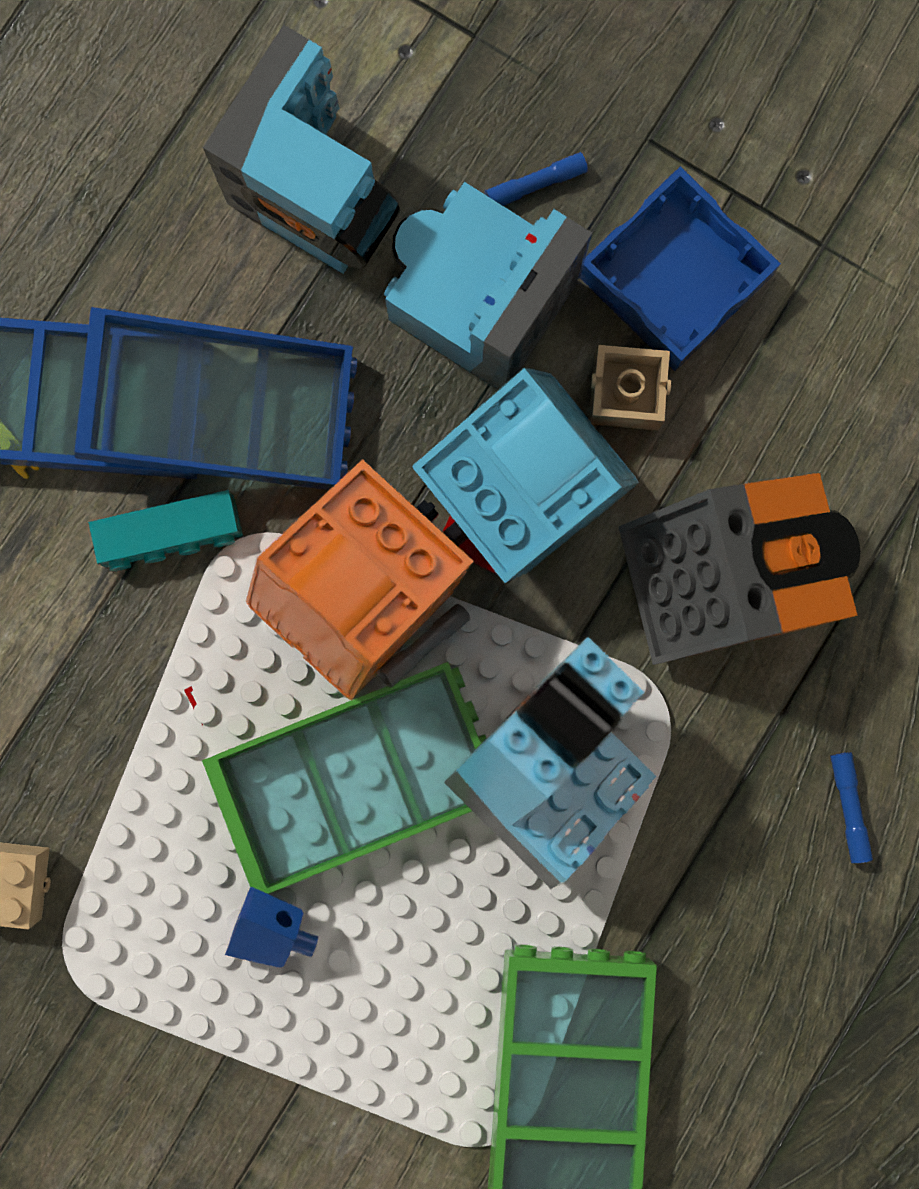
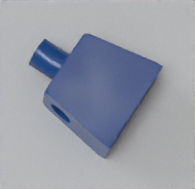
M250 887L235 923L225 955L281 968L285 966L291 951L312 958L319 936L299 930L304 914L302 909Z

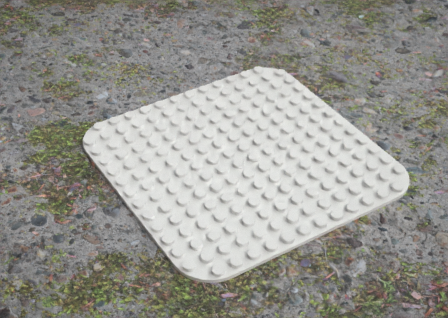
M266 532L240 538L234 544L226 546L215 556L201 579L68 911L62 936L63 955L67 969L78 988L87 997L109 1010L447 1143L463 1147L491 1145L505 949L515 950V945L518 944L533 945L537 947V951L551 952V947L555 946L572 948L573 953L588 954V949H596L669 749L671 722L665 700L656 685L644 673L625 662L609 657L644 691L641 697L621 717V722L612 733L657 777L567 881L550 889L472 811L269 893V895L296 906L304 912L299 930L319 936L312 958L291 951L285 966L278 968L227 956L225 953L250 886L202 760L351 701L303 658L304 655L295 647L292 648L271 629L246 603L257 557L282 534ZM450 597L403 645L400 651L405 650L432 627L437 619L455 604H460L467 610L470 620L449 639L442 641L421 659L415 668L401 680L449 662L451 669L458 667L466 686L459 689L464 702L472 701L479 721L473 723L477 735L485 734L487 738L521 701L579 645ZM377 674L354 699L387 685L382 682ZM439 676L377 701L423 819L464 803L444 783L471 752L441 677ZM190 686H192L193 691L191 693L197 703L194 709L184 692ZM367 706L304 731L349 849L413 823ZM293 735L230 760L275 879L338 854ZM518 970L513 1041L562 1043L587 974ZM512 1054L507 1125L524 1126L533 1116L543 1096L556 1057Z

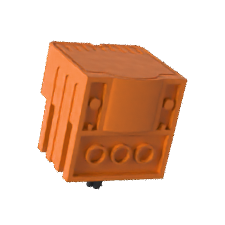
M362 459L257 557L246 603L285 642L304 655L303 658L343 696L353 700L377 675V671L391 660L416 631L451 597L454 592L453 590L458 586L460 580L466 574V570L474 561L432 523L439 516L433 503H427L423 500L415 508Z

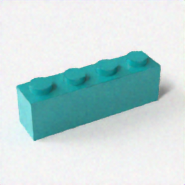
M229 490L88 522L97 564L105 568L109 567L110 571L128 569L131 567L130 562L144 559L145 563L159 562L166 559L165 554L179 551V555L194 554L201 551L200 546L211 543L214 544V547L232 545L235 543L234 538L243 536L235 496Z

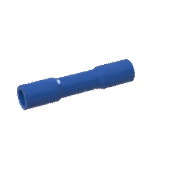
M579 152L554 162L549 167L485 190V195L504 206L521 199L524 195L588 172L587 163L583 154Z
M852 752L830 755L835 783L839 790L845 819V834L851 863L872 861L873 857L868 831L864 825L858 795V780Z

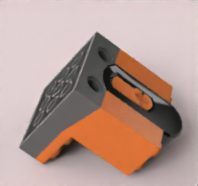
M820 473L709 489L618 526L653 665L858 616L848 579L854 576L859 567L861 555L859 538L854 527L844 515L836 510L829 509Z

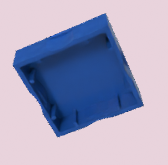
M680 166L644 201L632 218L615 228L586 256L580 279L652 350L670 351L669 366L676 371L772 278L781 263L746 229L728 218L716 200Z

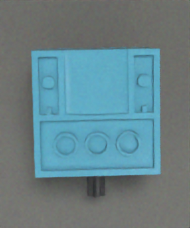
M527 368L520 371L412 466L455 520L442 533L458 547L469 538L504 583L528 573L639 483L635 475L604 437L598 433L591 424V421L551 373Z

